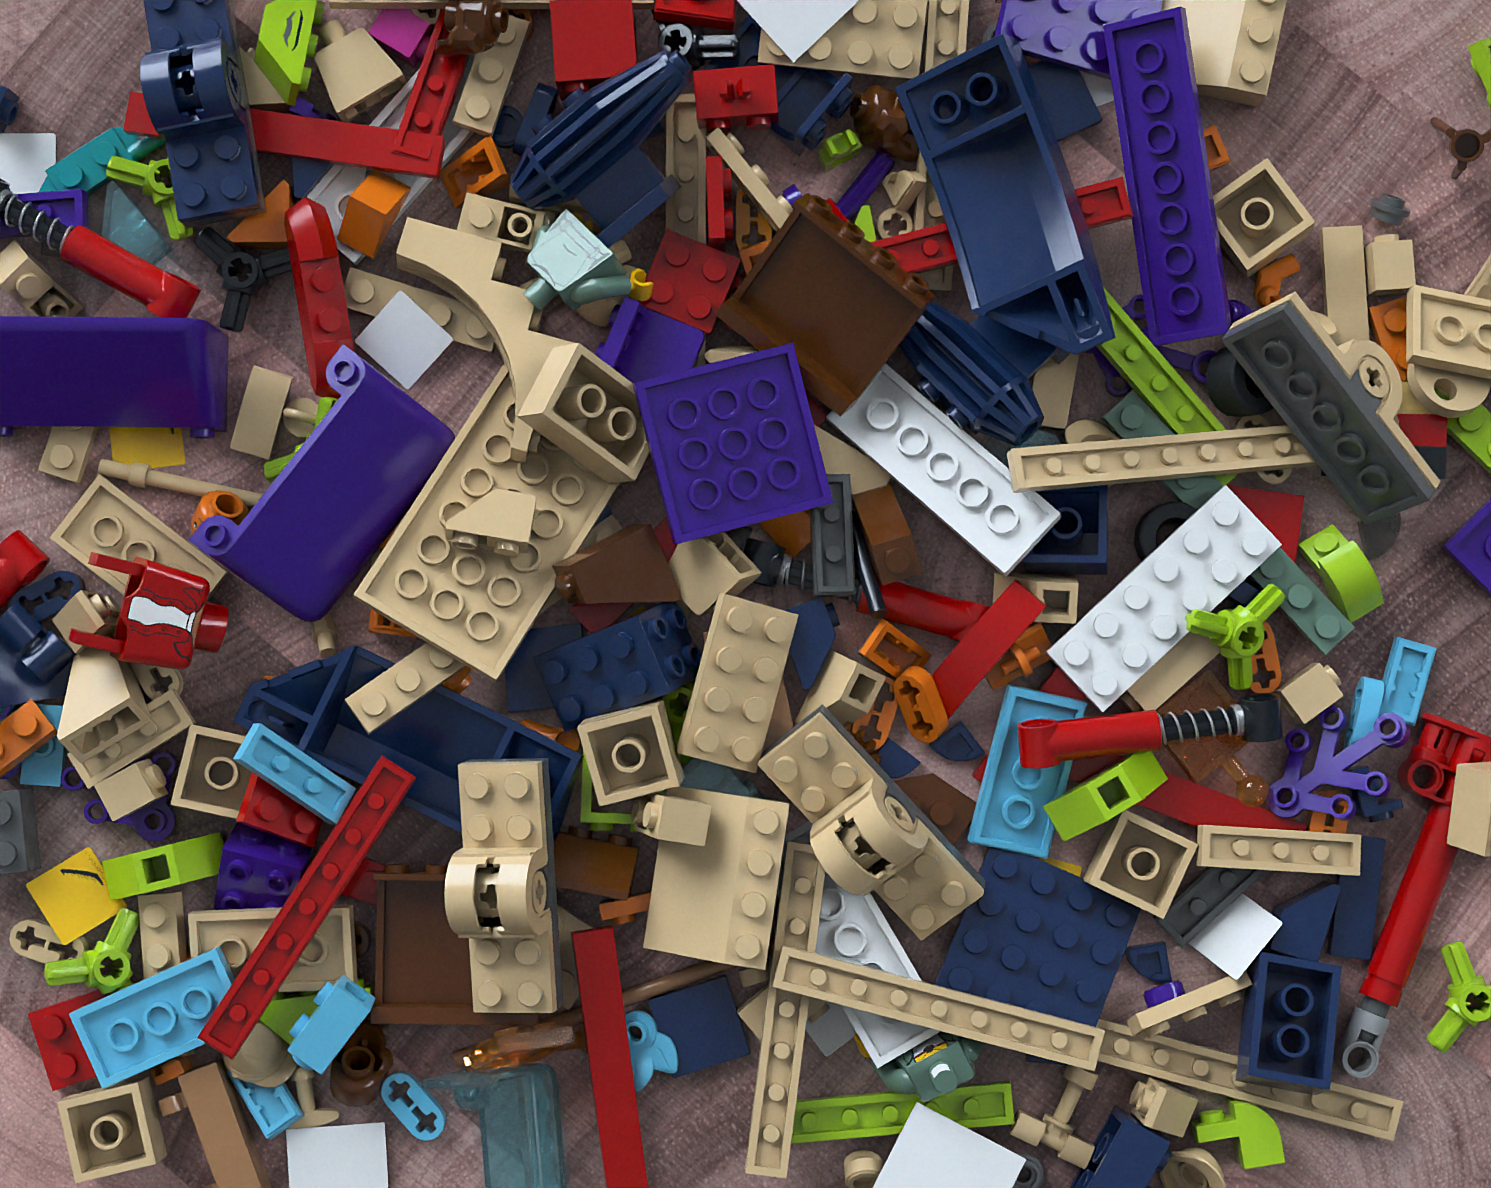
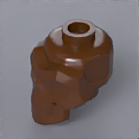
M449 0L445 8L444 20L445 27L450 34L447 39L436 40L435 53L447 56L461 54L471 56L472 54L482 53L491 49L498 40L500 33H505L509 22L508 10L502 7L501 0Z
M872 85L862 94L858 93L851 103L850 115L853 117V125L859 134L860 142L865 147L872 148L876 152L882 151L905 162H913L917 157L918 145L912 130L909 129L910 125L897 92L879 85Z
M363 1020L332 1060L330 1090L333 1097L339 1103L348 1107H362L376 1100L382 1079L394 1065L393 1055L385 1047L387 1040L378 1024H371V1020Z

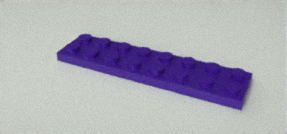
M1176 7L1103 25L1128 198L1133 214L1131 219L1149 340L1154 346H1161L1224 335L1232 326L1186 8Z

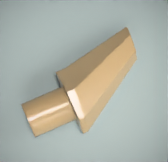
M328 612L321 620L311 622L313 642L318 644L319 654L323 658L335 655L334 643L338 637V631Z

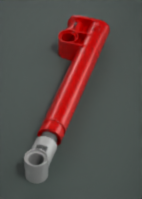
M1425 712L1422 713L1421 719L1426 723L1418 744L1412 745L1407 760L1398 768L1397 779L1402 789L1432 803L1367 968V977L1363 978L1358 991L1365 995L1361 1007L1355 1006L1343 1038L1334 1046L1333 1059L1338 1068L1355 1078L1369 1077L1378 1067V1051L1390 1020L1386 1019V1015L1390 1005L1396 1008L1399 1005L1403 994L1401 993L1402 988L1406 987L1459 849L1458 847L1446 844L1457 764L1491 761V737ZM1420 765L1425 767L1428 773L1427 782L1422 787L1416 786L1413 781V772ZM1361 1047L1364 1053L1362 1062L1357 1066L1350 1067L1347 1060L1348 1054L1352 1049Z

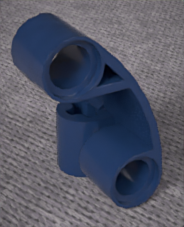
M17 601L0 617V707L26 703L30 699L38 701L65 696L73 658L77 655L53 631H48Z

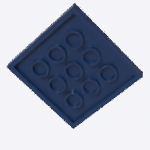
M988 847L978 872L986 881L984 894L963 910L934 985L1096 1027L1141 908L1085 882L1083 878L1032 856Z

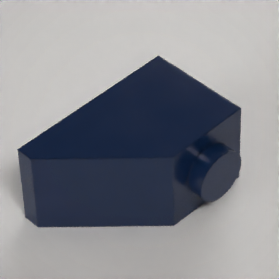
M823 597L784 610L799 615L789 653L803 690L812 687L836 636L833 627L840 625L833 603L825 605Z
M1323 881L1274 906L1272 915L1280 920L1282 925L1265 947L1299 959L1318 962L1342 886Z

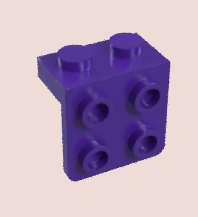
M624 297L622 304H616L613 308L608 322V327L612 329L606 343L601 342L597 347L595 355L630 382L635 383L693 368L704 343L705 335L700 329L649 310L640 302Z
M237 822L222 848L214 910L283 907L304 875L313 856L315 846L304 847Z

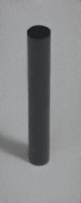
M852 511L854 563L871 617L873 619H880L887 615V610L856 512Z

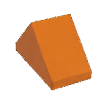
M492 136L485 137L440 172L454 208L463 206L466 192L486 197L510 187V178Z
M373 170L349 196L337 240L374 259L407 199L411 187L381 171Z
M284 179L264 198L266 213L246 216L226 236L237 247L241 246L245 250L284 249L288 247L284 226L285 211L296 204V198L294 197V190Z
M883 618L878 621L857 653L894 679H897L908 667L918 666L923 668L931 657L929 652Z

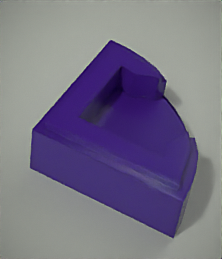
M297 97L295 106L291 105L289 108L292 115L337 121L332 114H326L314 109V104L300 97Z

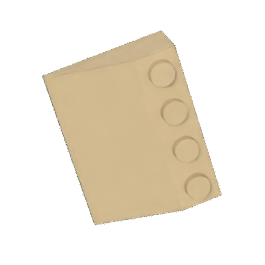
M1163 0L1161 11L1176 7L1186 8L1199 95L1255 107L1262 102L1268 92L1287 0Z
M682 786L667 789L666 794L701 801L712 805L705 846L659 839L643 948L723 964L765 970L790 803Z

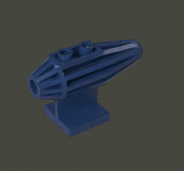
M663 49L652 57L593 87L586 93L581 88L574 91L562 102L566 110L555 119L549 113L531 128L535 136L526 143L527 147L510 179L511 186L518 197L533 211L577 199L603 230L596 237L607 248L623 237L682 187L672 174L665 178L640 148V145L685 87L691 82L688 73L692 70V67L686 58L678 50L671 53L667 49Z
M933 301L898 346L919 377L920 383L917 385L918 388L933 403L939 399L948 408L945 412L946 415L958 428L962 430L967 426L975 435L980 432L1014 446H1019L1026 442L1039 429L1044 420V415L1028 379L1050 358L1057 364H1060L1070 355V352L1058 346L1019 332L988 317L979 315L970 324Z

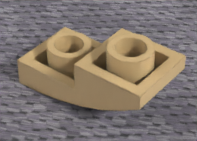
M253 366L238 414L230 449L270 459L283 416V410L287 404L293 380L292 376Z

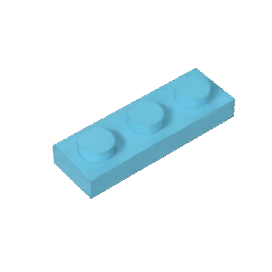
M261 723L252 725L233 760L328 824L338 823L356 790L349 783Z

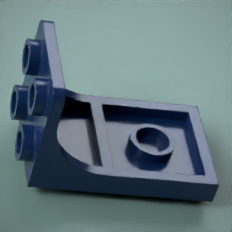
M750 14L732 34L739 38L740 54H738L737 58L732 60H710L703 70L767 65L758 64L757 62L761 26ZM774 65L779 122L771 123V127L766 130L799 157L806 148L812 152L825 137L826 132L824 129L830 119L834 118L838 121L852 103L850 98L854 93L851 90L853 77L848 73H845L842 78H838L823 70Z
M661 602L635 616L533 657L565 732L577 728L584 719L628 709L671 693L697 676L702 654L698 646L693 643L686 626V616L683 610L677 606L676 602Z

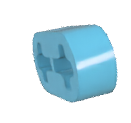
M1365 676L1360 677L1353 696L1344 737V749L1373 731V726L1379 717L1383 700L1384 682L1382 680Z
M405 1070L396 1071L387 1077L382 1085L381 1095L390 1110L417 1139L427 1141L438 1137L445 1128L447 1121L446 1112L439 1102L411 1072ZM394 1080L398 1084H402L404 1081L409 1083L410 1088L407 1090V1095L412 1099L413 1104H410L403 1096L397 1099L392 1096L391 1093L395 1089L392 1084ZM416 1106L426 1115L433 1112L437 1116L433 1122L436 1129L432 1130L429 1126L424 1129L419 1127L418 1123L421 1120V1116L414 1109Z

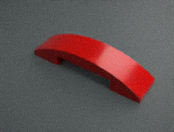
M1016 579L931 675L948 720L1008 649L1046 608V605Z

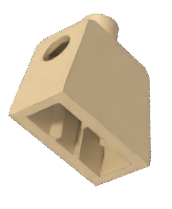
M332 20L319 29L318 33L327 47L318 51L314 58L333 107L342 122L349 123L393 97L407 83L400 68L363 27L347 34L339 20Z
M725 532L679 543L668 563L682 597L675 602L683 610L686 619L692 611L698 616L713 613L719 593L736 597L762 573Z

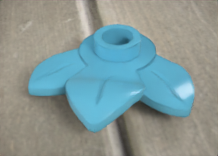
M635 1010L625 1014L635 1092H639L649 1082L654 1069L665 1073H676L679 1065L678 1054L672 1039L658 1032L655 1020L648 1013ZM631 1026H637L641 1029V1038H635L631 1034Z

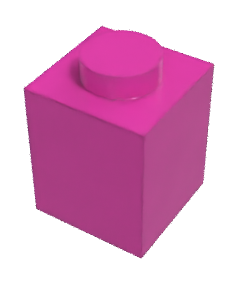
M382 9L368 33L383 50L415 68L419 60L424 58L433 29L430 23L406 9Z

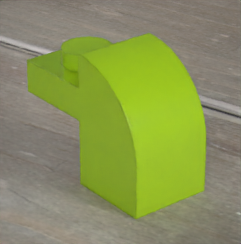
M1333 524L1298 544L1302 556L1323 579L1327 598L1350 623L1384 604L1379 581L1366 556L1354 540L1348 542Z
M1226 1097L1229 1114H1224L1222 1109L1206 1110L1199 1113L1198 1119L1189 1121L1191 1136L1198 1143L1233 1138L1237 1163L1244 1169L1285 1163L1281 1135L1276 1123L1264 1110L1254 1103Z

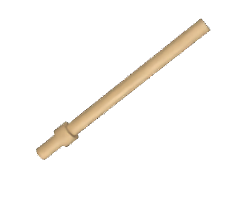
M101 459L98 467V474L127 480L129 485L144 489L149 485L203 497L208 492L215 490L228 491L237 495L249 508H253L263 495L152 470L151 465L133 462L132 465Z

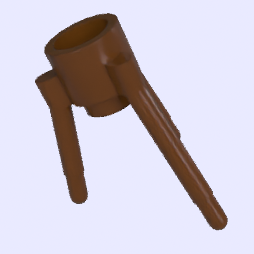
M1437 117L1431 118V124L1450 138L1449 151L1457 159V164L1451 173L1452 179H1457L1467 168L1468 162L1476 160L1483 153L1484 144L1491 141V128L1483 134L1468 128L1456 131Z

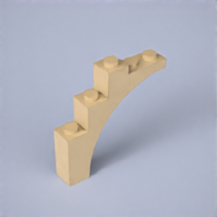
M407 217L396 252L397 268L427 279L453 295L478 318L495 341L508 369L515 398V427L510 459L526 463L529 451L537 453L542 435L519 419L517 415L553 347L574 344V342L537 333L544 309L539 311L525 297L523 293L527 289L501 283L507 265V259L501 257L502 243Z

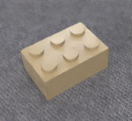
M580 343L553 347L517 417L607 483L635 481L650 450L632 382Z

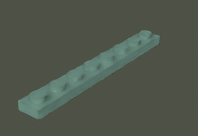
M1134 390L1101 418L1120 439L1175 435ZM1213 475L1159 480L1178 502L1187 503L1196 509H1199L1223 486ZM1280 547L1248 576L1261 591L1268 584L1272 583L1285 594L1284 602L1278 609L1321 655H1326L1355 628Z

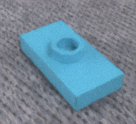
M1394 637L1382 678L1384 694L1379 717L1386 713H1395L1401 716L1408 725L1415 726L1437 648L1404 638Z
M37 704L58 731L63 705ZM57 735L22 761L20 784L63 787L61 774L66 769L67 749L59 742Z
M226 1070L266 1139L272 1140L305 1116L285 1082L277 1087L265 1088L251 1082L235 1079L231 1076V1072Z

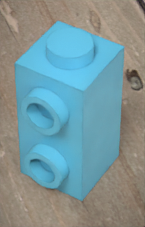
M343 974L334 985L327 981L313 1000L318 1006L310 1017L303 1013L288 1034L294 1038L287 1051L293 1054L292 1058L299 1066L309 1071L314 1069L322 1075L371 1011L375 997Z

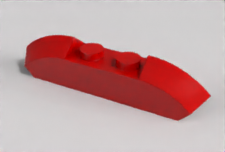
M305 197L285 211L284 226L310 383L315 395L339 399L341 394L334 390L327 381L326 368L343 344L353 352L354 349L338 250L325 207Z

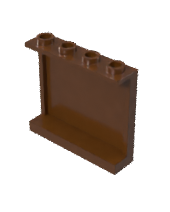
M807 193L793 202L794 210L733 296L722 303L715 315L759 351L793 343L804 387L841 417L855 405L936 298V295L929 291L930 287L923 278L914 273L908 274L896 264L897 259L892 253L881 247L876 248L864 238V232L857 225L849 221L844 222L832 212V206L826 200L817 195Z
M385 864V871L374 873L373 880H377L375 1004L371 1008V1024L537 1026L540 1021V1013L473 1012L469 938H458V935L452 931L446 915L444 891L448 865L429 864L426 865V872H409V864Z

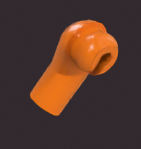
M1292 253L1259 270L1253 292L1258 305L1265 307L1281 299L1282 297L1279 295L1281 281L1300 271V265Z

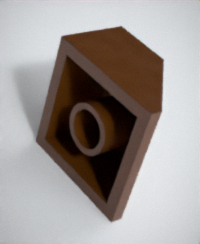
M569 826L568 833L559 832L554 847L556 887L627 901L631 895L640 847L632 845L633 838L616 834H609L608 841L592 838L593 830Z

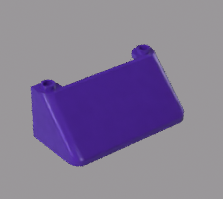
M0 316V437H12L13 430L22 429V426L181 428L189 430L191 438L212 439L215 438V432H227L228 336L208 321L194 318Z
M344 344L335 353L326 368L327 381L334 390L341 394L340 398L238 526L224 516L215 515L209 517L201 523L189 539L208 556L284 610L305 622L321 620L330 611L377 551L380 544L388 537L410 509L455 440L453 431L446 424Z

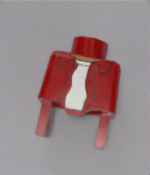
M91 552L88 564L129 574L113 638L71 628L69 641L109 651L110 656L120 661L177 670L189 667L194 649L210 653L218 652L227 629L228 608L227 606L207 601L210 585L205 578L137 556L131 562Z

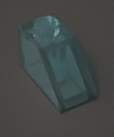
M114 180L110 182L106 190L102 236L155 265L170 253L173 248L126 191Z

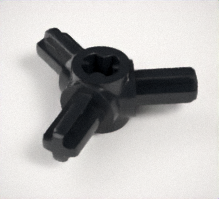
M656 20L661 31L658 35L659 51L657 53L663 49H667L671 53L678 50L692 67L690 72L703 66L706 60L736 59L738 54H740L739 38L735 35L705 36L701 29L693 30L692 26L688 24Z
M209 226L201 230L194 240L195 245L218 265L216 272L223 278L221 289L227 291L220 328L230 332H242L251 297H258L259 290L269 285V278L292 271L288 247L261 255L258 250L248 253L241 246L234 248ZM245 265L252 273H246L249 278L242 281L236 274H242L239 269Z

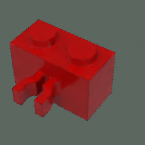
M774 64L693 71L696 118L699 129L706 128V131L711 133L719 127L724 133L731 130L730 126L747 125V129L762 130L770 128L773 122H779Z

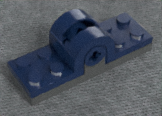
M143 0L151 52H146L140 62L141 86L151 122L159 136L166 141L178 220L187 228L266 213L232 0Z

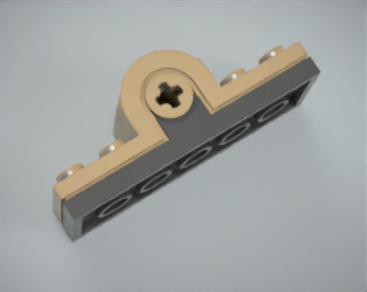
M1296 291L1232 324L1221 340L1365 526L1431 499L1440 480L1393 420L1402 403V383L1393 360L1381 346L1370 340L1361 339L1357 341L1355 338L1337 346Z
M823 704L763 751L758 766L813 824L810 830V842L817 859L829 876L844 890L854 895L863 894L866 896L872 890H875L921 941L983 896L985 879Z
M548 758L469 759L464 763L458 764L463 848L453 854L448 864L444 897L446 915L452 931L458 935V938H469L473 1012L554 1013L563 1005Z

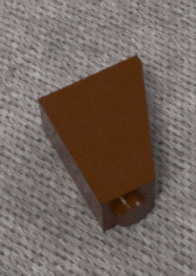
M887 484L851 495L871 563L880 583L886 585L923 574L911 531L891 485Z
M632 524L552 565L557 576L555 578L556 588L560 595L567 599L568 603L675 602L682 598L651 524Z

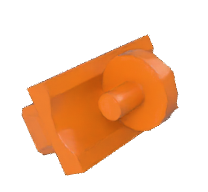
M1033 622L985 676L993 691L1021 675L1024 677L1033 674L1032 669L1050 660L1045 652L1052 644L1041 622Z

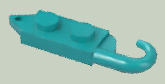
M112 127L46 169L47 177L39 192L83 189L90 195L112 181L106 177L107 165L112 156L137 162L164 145L166 141L150 137H144L140 140L136 135L125 133L123 127Z

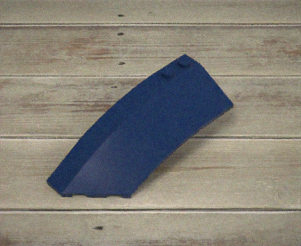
M1002 33L895 87L938 197L972 309L970 311L1005 324L1007 327L1036 339L1051 343L1075 355L1116 338L1097 259L1075 188L1048 114L1017 39Z
M356 645L341 650V653L323 660L318 659L288 670V673L270 680L264 679L251 684L233 722L248 730L255 723L263 724L322 766L360 784L364 783L381 755L417 777L401 803L462 833L458 764L464 763L469 759L548 758L553 844L560 832L584 755L442 685L368 735L345 703V699L396 663Z

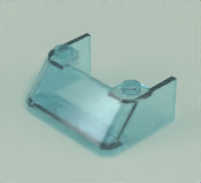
M527 1063L472 1068L422 1079V1088L453 1089L455 1101L460 1108L464 1110L479 1109L486 1188H567L557 1075L550 1065Z

